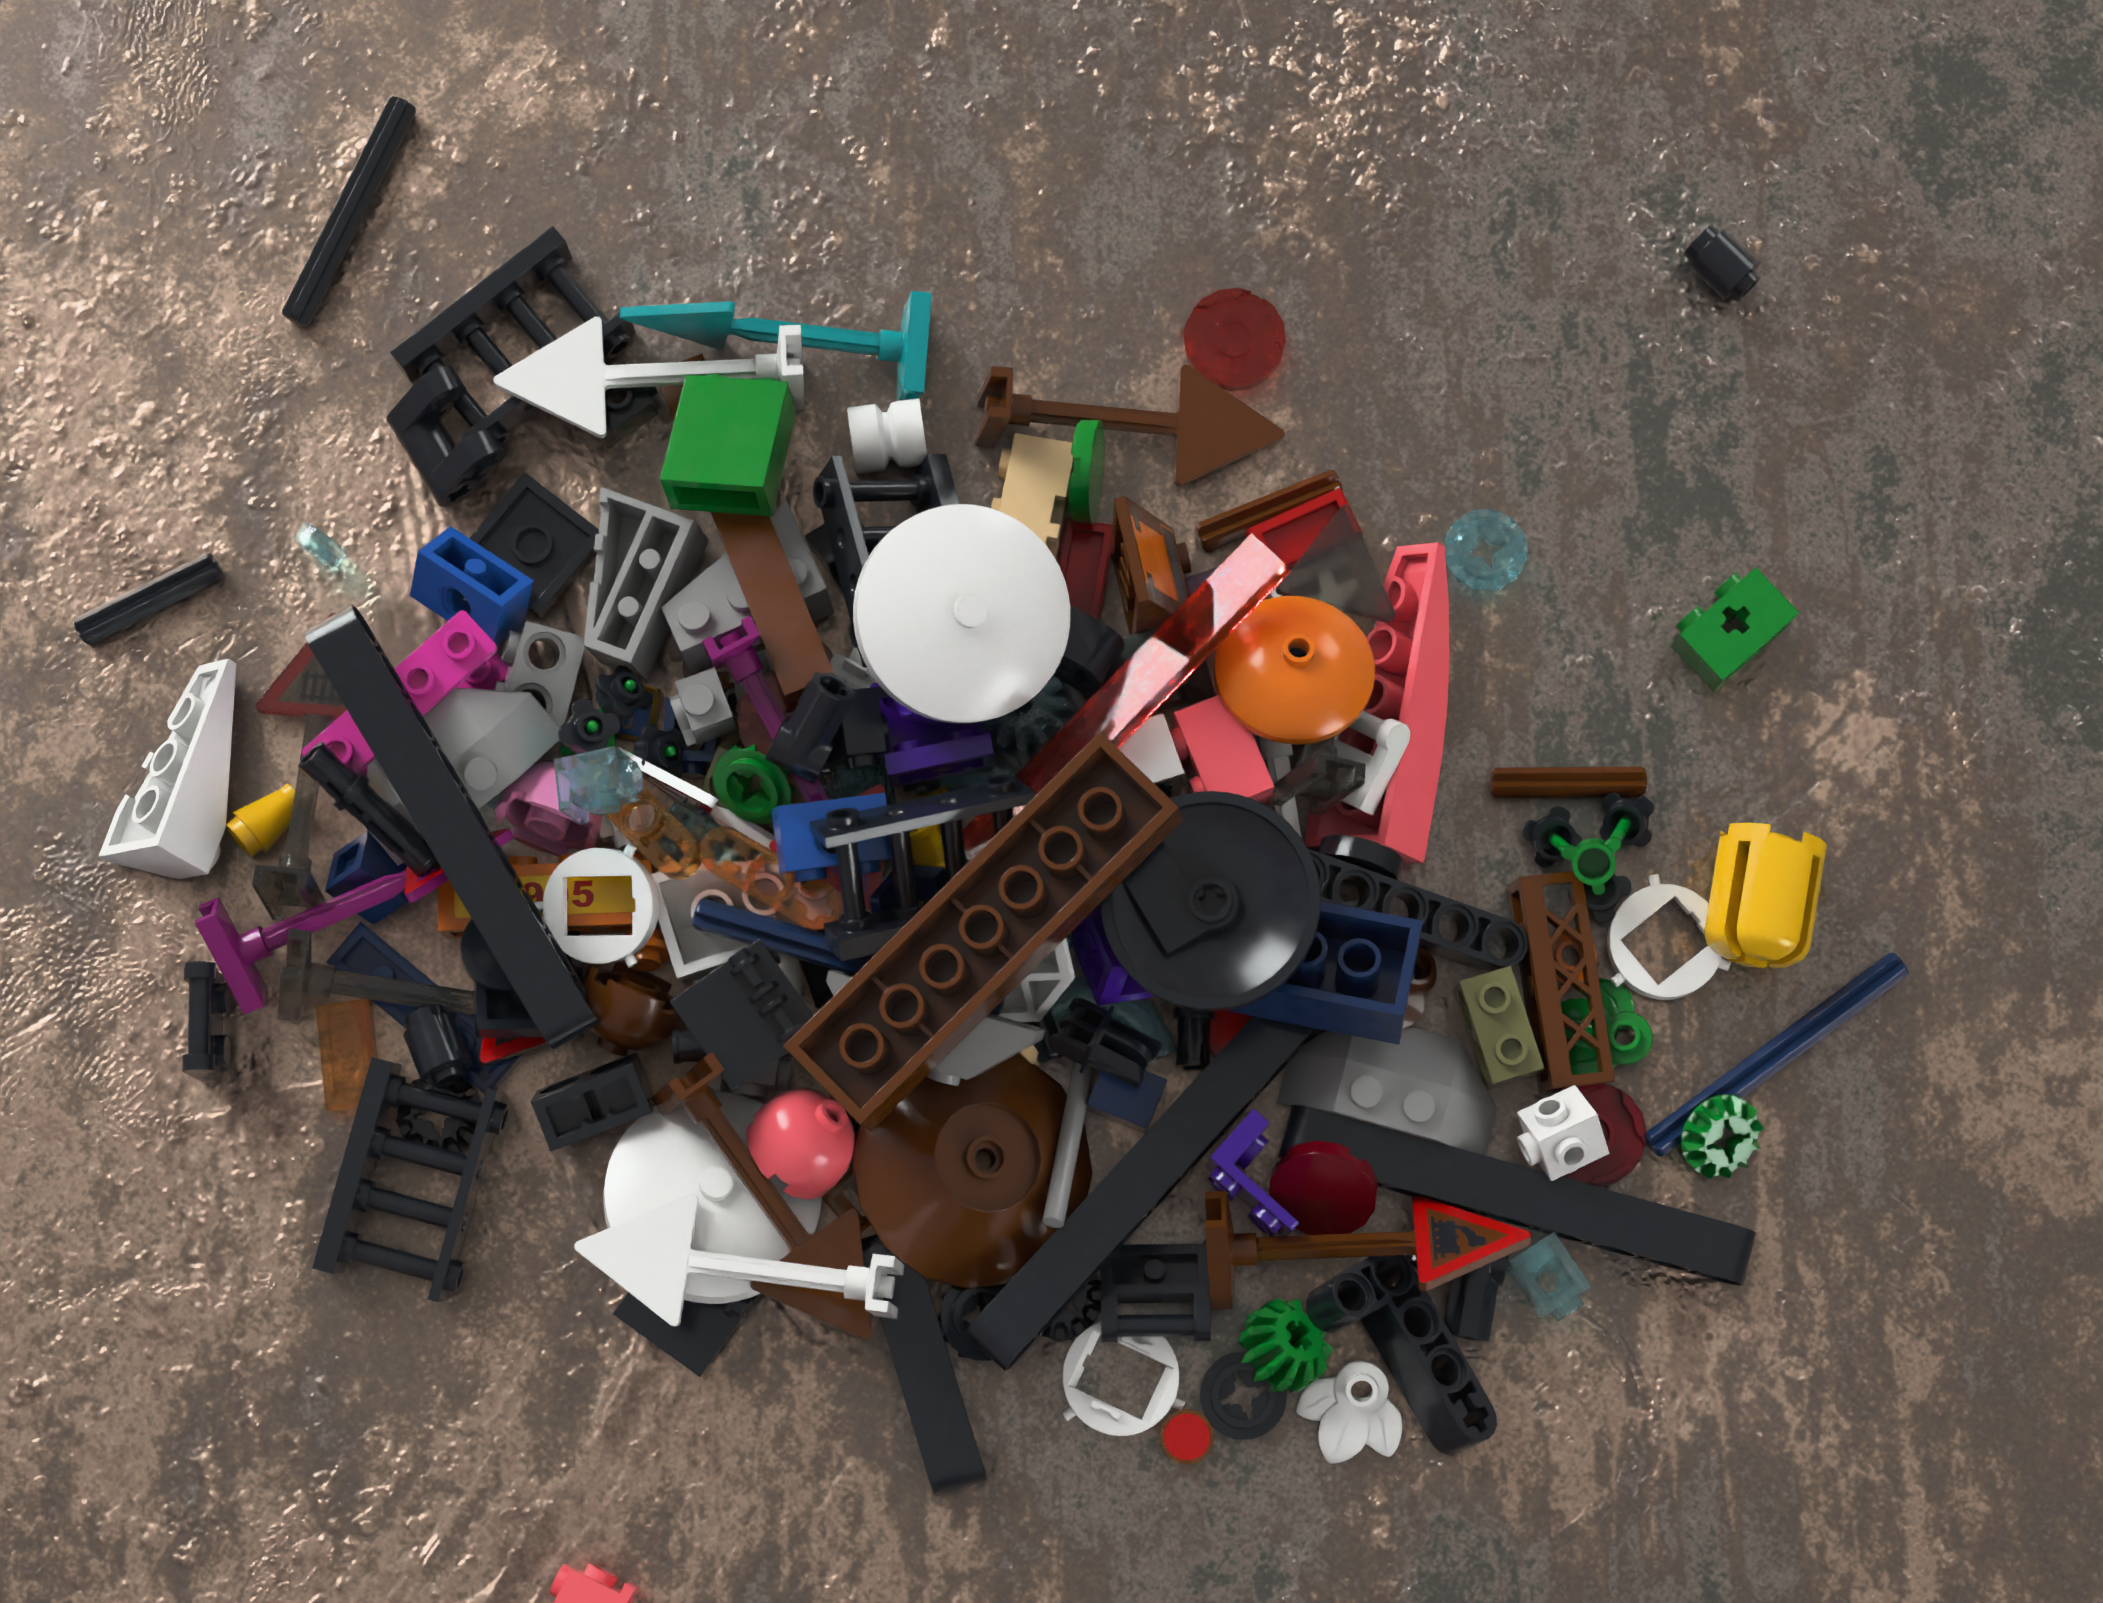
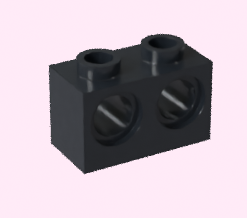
M637 1052L536 1091L531 1100L532 1107L550 1151L653 1112L655 1104L650 1099L654 1096V1093Z

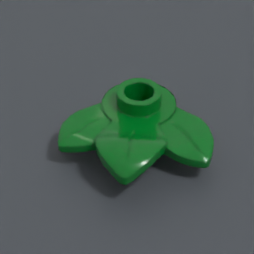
M1599 978L1613 1069L1617 1064L1633 1065L1639 1063L1651 1051L1653 1045L1651 1027L1642 1016L1635 1013L1633 999L1627 989L1621 984L1615 987L1610 980ZM1576 998L1561 1002L1562 1013L1577 1025L1581 1023L1589 1012L1587 999ZM1590 1022L1585 1031L1593 1036ZM1565 1028L1566 1041L1573 1033ZM1630 1029L1635 1033V1039L1631 1044L1620 1045L1616 1042V1036L1621 1030ZM1578 1039L1568 1052L1572 1075L1599 1072L1595 1050L1581 1039Z

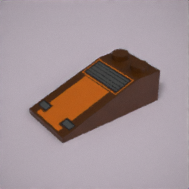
M1127 497L1114 498L1111 559L1129 635L1171 622L1195 635L1196 624L1203 622V614L1198 593H1188L1184 574L1191 573V563L1186 543L1176 544L1172 527Z

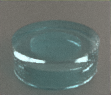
M304 522L293 536L295 538L294 541L302 549L330 568H336L347 554V551L341 545L307 522Z

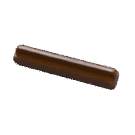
M1328 470L1199 522L1195 529L1197 539L1205 551H1210L1245 537L1246 530L1250 527L1338 488H1341L1343 492L1341 481L1334 470Z
M1641 766L1495 768L1490 774L1491 795L1495 798L1605 797L1613 792L1620 794L1621 797H1639L1644 795L1647 789L1646 770Z

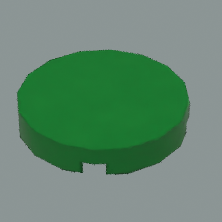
M1081 420L1080 423H1077L1071 448V455H1073L1075 460L1073 473H1071L1068 485L1069 511L1073 521L1082 524H1094L1099 513L1104 477V427L1101 420Z

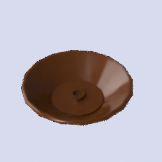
M1016 1054L977 1077L968 1080L961 1078L959 1086L941 1083L926 1076L871 1132L859 1125L852 1156L858 1200L861 1209L882 1245L925 1278L966 1289L1008 1284L1058 1229L1046 1226L1042 1221L1067 1094L1061 1084L1037 1065L1031 1064L1021 1055ZM1084 1123L1065 1220L1088 1196L1093 1174ZM981 1150L989 1155L991 1163L988 1169H982L976 1164L975 1155L977 1151Z

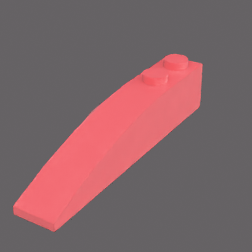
M1439 542L1397 546L1374 610L1379 614L1374 630L1366 637L1374 657L1375 679L1370 699L1364 711L1382 720L1391 718L1406 724L1410 730L1409 743L1373 816L1314 787L1304 843L1310 850L1318 851L1321 839L1326 836L1348 835L1371 840L1392 849L1402 857L1403 864L1424 863L1442 763L1448 705L1450 661L1449 597L1445 546ZM1349 727L1342 731L1337 739L1373 756L1378 746L1375 739Z

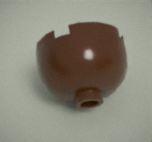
M615 962L612 970L600 968L601 964H589L582 984L588 993L586 1002L597 1018L601 1019V1023L590 1029L599 1036L597 1041L599 1047L610 1053L626 1056L629 1049L648 1051L661 1046L672 1037L673 1030L678 1029L682 1019L670 1003V1000L674 998L668 994L671 983L649 972L628 968L627 964L622 962Z

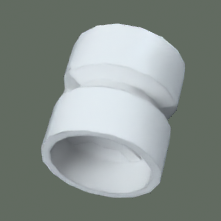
M919 398L892 402L887 412H882L876 404L847 408L856 474L885 471L889 460H894L899 467L919 466L926 457L927 450Z

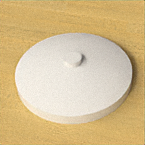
M954 504L932 508L912 516L892 529L876 545L866 560L858 578L853 603V623L862 658L871 675L890 697L910 711L929 719L947 723H975L998 718L1013 712L1030 701L1045 687L1059 666L1066 649L1070 630V601L1060 566L1045 543L1031 529L1012 516L995 509L972 504Z
M713 1091L723 1105L719 1109L748 1148L746 1139L747 1127L754 1121L753 1115L764 1104L742 1095ZM655 1106L652 1113L638 1118L621 1137L613 1151L605 1177L603 1205L607 1228L687 1195L694 1194L699 1198L692 1244L694 1250L779 1261L789 1253L787 1244L699 1122L696 1125L683 1106L664 1116ZM773 1175L770 1181L807 1233L814 1235L820 1216L822 1197L811 1200L792 1197L783 1191L788 1184L781 1181L776 1175ZM691 1273L687 1277L684 1300L696 1303L723 1304L751 1298L760 1293L750 1287V1280Z

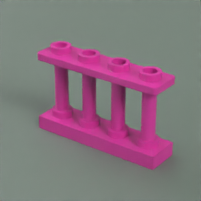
M461 610L394 669L422 716H424L456 687L493 690L496 681L504 683L509 665L505 661H501V657L497 653L498 648L493 640L466 611ZM348 710L302 749V755L305 756L310 749L323 741L344 764L349 766L355 773L361 771L365 776H367L368 765L376 759Z

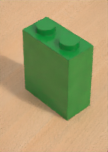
M719 374L685 376L660 476L670 509L773 516L797 413L788 382L777 381L767 377L758 379L727 378Z

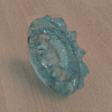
M1492 509L1474 510L1461 516L1449 529L1444 542L1446 565L1449 566L1455 575L1457 582L1473 587L1476 592L1492 589L1499 591L1505 585L1517 579L1527 560L1528 546L1521 527L1510 516ZM1478 532L1481 539H1484L1488 546L1496 545L1499 547L1505 545L1494 553L1492 557V570L1482 557L1474 558L1471 556L1466 558L1478 546Z

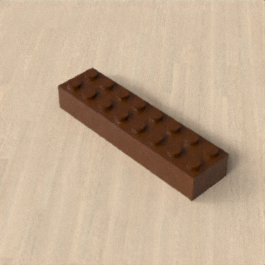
M1099 732L783 1046L861 1126L871 1132L1183 821L1179 807L1103 733Z

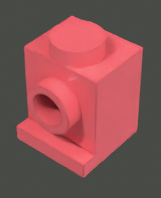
M591 1563L588 1564L585 1571L563 1564L551 1585L549 1594L556 1597L554 1603H633L641 1587L628 1582L624 1584L621 1590L614 1586L618 1579L616 1575Z

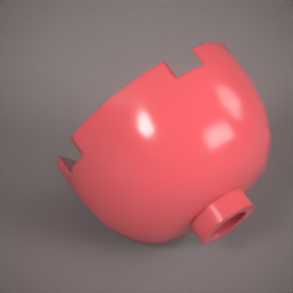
M799 1088L781 1092L768 1100L753 1115L754 1121L747 1127L746 1139L748 1148L757 1167L768 1180L773 1175H776L781 1181L788 1184L783 1191L792 1197L811 1200L824 1196L839 1182L853 1163L852 1156L856 1142L853 1124L845 1109L836 1100L820 1091Z

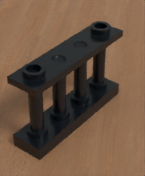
M552 226L390 353L399 369L411 383L420 376L422 377L438 367L445 366L446 356L461 344L463 346L469 345L496 376L513 366L485 333L486 325L501 313L504 315L510 314L539 349L557 339L525 301L527 293L542 281L543 283L550 282L584 323L593 317L601 318L604 357L611 359L622 353L631 342L630 337L636 332L633 323L619 318L620 312L608 320L569 274L566 267L567 262L572 259L566 240ZM467 390L460 401L454 406L471 427V429L460 436L462 440L478 431L491 429L502 446L509 439V432L539 409L512 396L487 415Z
M927 454L909 480L848 481L842 456H832L814 481L813 499L815 505L821 508L851 621L850 638L856 648H858L853 623V603L858 578L869 557L867 548H875L896 526L861 527L854 502L910 501L915 506L917 514L940 506L960 504L946 454ZM858 648L862 666L867 667Z
M1001 774L985 778L982 781L983 784L862 811L854 808H840L828 812L825 819L811 821V833L825 848L836 847L844 914L837 921L823 924L828 947L840 961L876 954L930 901L918 899L909 830L940 824L948 883L967 864L961 819L992 812L995 836L1014 817L1013 808L1027 805L1035 797V793L1017 777ZM888 835L896 902L892 904L890 909L871 913L866 911L857 842Z
M372 1057L312 1269L331 1274L344 1273L346 1264L352 1266L357 1261L432 1281L428 1300L436 1302L447 1301L449 1292L457 1293L463 1279L465 1262L459 1260L460 1252L493 1134L499 1136L502 1134L509 1113V1104L502 1103L505 1092L497 1089L486 1088L484 1099L481 1103L406 1083V1077L400 1076L402 1064ZM399 1104H404L475 1123L476 1127L468 1155L391 1135V1129L385 1128L390 1107L397 1108ZM385 1156L462 1176L453 1208L377 1188L376 1181L370 1180L375 1160H383ZM371 1208L446 1228L447 1231L439 1260L361 1240L362 1235L355 1233L360 1213H367Z

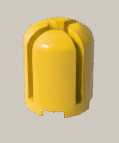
M1731 823L1729 824L1728 834L1720 831L1704 928L1706 944L1721 957L1743 966L1756 968L1769 966L1775 969L1794 965L1804 960L1811 948L1827 844L1821 838L1807 832H1803L1802 842L1794 840L1787 835L1770 832L1771 824Z

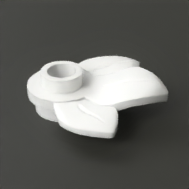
M1366 1360L1350 1362L1338 1372L1336 1377L1318 1378L1304 1388L1300 1395L1296 1413L1306 1419L1320 1421L1318 1431L1319 1446L1326 1461L1330 1464L1352 1458L1362 1450L1365 1443L1378 1453L1390 1457L1396 1451L1401 1439V1413L1388 1399L1389 1383L1386 1374L1373 1362ZM1357 1381H1366L1372 1386V1391L1366 1397H1357L1351 1391L1353 1384Z

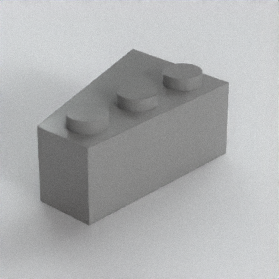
M786 501L773 512V516H770V519L812 621L816 622L835 612L825 582ZM727 552L661 607L690 674L701 672L713 666L705 652L702 643L704 639L712 636L720 650L723 647L719 640L738 631L742 638L745 637L742 631V619L751 616L754 621Z

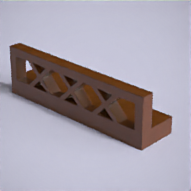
M1573 871L1519 877L1507 885L1512 921L1518 923L1523 928L1528 939V949L1524 958L1519 962L1527 1017L1544 1069L1536 1075L1539 1095L1557 1093L1573 1085L1580 1087L1614 1082L1615 1076L1584 884L1575 876ZM1569 884L1572 907L1562 920L1545 907L1542 887ZM1573 917L1576 931L1568 925ZM1548 922L1556 928L1551 936L1549 934ZM1561 933L1579 946L1580 960L1571 972L1567 971L1553 959L1552 945ZM1581 970L1583 971L1584 983L1576 978ZM1556 975L1564 980L1559 989ZM1570 985L1585 996L1588 1002L1589 1012L1579 1025L1564 1015L1561 1009L1560 999ZM1590 1022L1593 1036L1585 1031ZM1565 1028L1573 1033L1567 1041ZM1578 1039H1581L1595 1050L1599 1072L1572 1075L1568 1052Z

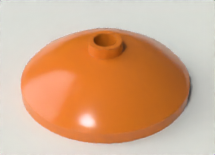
M1303 596L1274 597L1260 601L1243 610L1224 630L1217 645L1214 659L1216 688L1220 699L1229 713L1242 726L1254 734L1284 744L1316 743L1336 736L1347 729L1364 711L1370 699L1375 679V663L1372 649L1358 625L1336 607L1323 601ZM1292 648H1300L1303 649L1307 655L1304 657H1295L1289 652V650Z

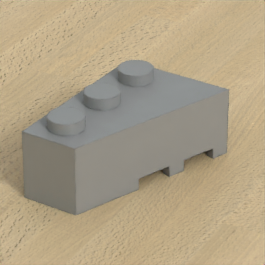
M601 487L599 503L602 506L599 534H595L594 551L597 555L594 582H590L584 647L601 664L614 669L619 665L626 666L635 676L647 681L670 630L661 607L691 583L709 539L692 519Z

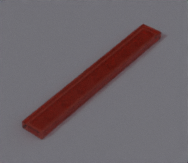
M1251 533L1014 777L1020 779L1036 796L1099 732L1103 733L1119 749L1283 581L1291 570ZM1026 805L1014 807V816L1018 812H1020ZM992 812L975 816L963 829L965 853L969 861L994 837Z

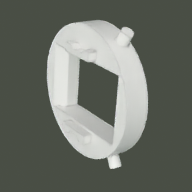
M627 843L624 851L611 848H589L572 854L553 871L546 885L543 901L534 902L539 912H543L544 920L561 949L572 958L591 964H608L624 960L628 968L638 963L634 954L645 946L656 928L659 918L660 900L652 875L638 859L633 857L637 849L634 845ZM632 876V898L635 899V912H632V935L567 936V877Z
M1659 874L1648 876L1650 886L1629 896L1616 910L1614 917L1610 921L1606 946L1611 966L1616 973L1610 981L1615 987L1624 983L1636 993L1657 1000L1678 999L1701 988L1710 980L1717 968L1728 971L1731 961L1722 958L1709 946H1706L1662 983L1657 985L1621 939L1673 898L1687 915L1690 914L1698 923L1696 926L1704 934L1709 903L1700 895L1685 887L1661 884Z
M1117 1307L1118 1315H1121L1120 1307ZM1101 1321L1083 1331L1071 1345L1063 1366V1388L1070 1407L1061 1412L1066 1421L1077 1416L1087 1426L1100 1433L1111 1436H1130L1144 1432L1156 1425L1171 1407L1180 1412L1182 1411L1185 1401L1176 1398L1179 1387L1178 1362L1173 1349L1164 1336L1118 1337L1117 1343L1166 1366L1142 1420L1076 1389L1085 1368L1082 1366L1087 1354L1091 1355L1101 1335Z

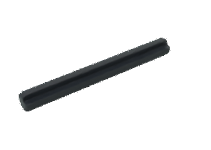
M394 96L388 99L282 309V315L291 322L301 326H308L311 323L416 114V108L407 100Z

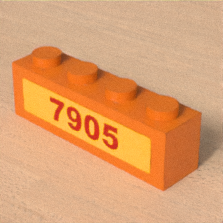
M634 853L633 857L638 859L648 869L650 874L657 872V868L652 860H644L642 853ZM572 854L561 855L558 857V863L538 864V859L531 856L508 857V860L533 902L543 901L544 891L553 871ZM632 876L567 877V931H580V934L626 933L632 929V912H635V899L632 898ZM448 880L438 887V931L446 939H461L465 927L472 918Z

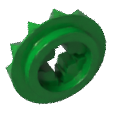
M756 744L745 749L735 745L723 754L715 764L713 783L717 795L722 803L736 816L757 824L772 823V809L777 806L792 804L791 798L796 787L788 782L789 772L764 760L766 755L760 753ZM757 774L762 779L760 788L758 790L755 789L751 794L748 792L751 787V777Z
M1728 1094L1711 1097L1698 1105L1688 1117L1682 1131L1681 1147L1687 1163L1694 1170L1710 1179L1713 1176L1731 1178L1732 1172L1738 1167L1749 1168L1747 1159L1753 1150H1761L1757 1139L1758 1134L1765 1129L1757 1118V1110L1744 1099ZM1726 1127L1734 1133V1136L1726 1139V1148L1723 1150L1715 1144V1140L1722 1138L1723 1129Z

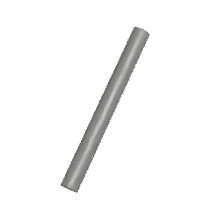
M1073 1062L1042 1221L1046 1226L1052 1228L1064 1226L1094 1071L1093 1067L1087 1065L1082 1074L1079 1072L1081 1065Z

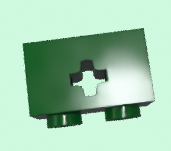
M1757 567L1744 578L1735 572L1715 590L1714 595L1719 599L1707 611H1704L1698 605L1675 626L1681 633L1671 647L1713 692L1785 630L1799 614L1795 607ZM1735 619L1741 626L1727 633L1722 628L1723 624Z

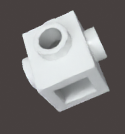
M1575 1085L1550 1097L1543 1098L1537 1103L1517 1112L1524 1133L1517 1136L1522 1154L1530 1166L1538 1163L1551 1181L1610 1154L1598 1114Z

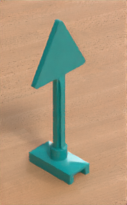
M911 291L904 306L900 331L880 329L879 333L752 317L734 319L735 303L731 301L620 308L619 318L621 320L715 349H724L728 335H736L750 341L778 344L780 326L801 325L802 347L876 356V360L897 362V401L919 398V395L924 394L932 293Z

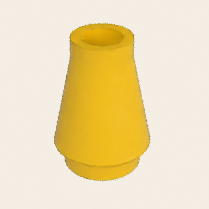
M286 783L279 790L232 812L234 818L226 823V829L240 848L252 858L260 851L266 854L298 814L305 810L307 806L295 789Z

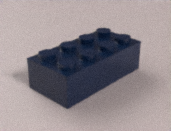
M1321 901L1317 934L1307 957L1299 969L1286 983L1267 997L1253 1004L1227 1011L1399 1045L1419 951L1423 921Z

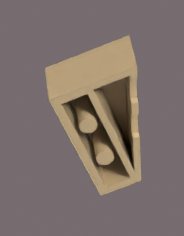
M1015 433L1012 449L1003 448L1001 452L998 479H1003L1005 482L1002 497L993 498L991 509L1012 516L1026 525L1045 543L1057 561L1069 501V478H1071L1075 459L1071 455L1072 442Z

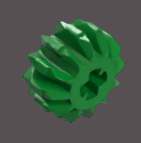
M1280 1298L1270 1300L1261 1306L1260 1309H1256L1248 1315L1243 1323L1245 1331L1241 1333L1237 1343L1248 1352L1244 1355L1241 1363L1252 1364L1256 1370L1254 1382L1267 1379L1272 1393L1283 1391L1284 1389H1287L1290 1393L1301 1391L1309 1386L1310 1382L1320 1378L1328 1368L1325 1360L1329 1358L1334 1349L1323 1340L1327 1333L1316 1328L1309 1320L1307 1312H1303L1299 1299L1288 1300L1287 1302Z

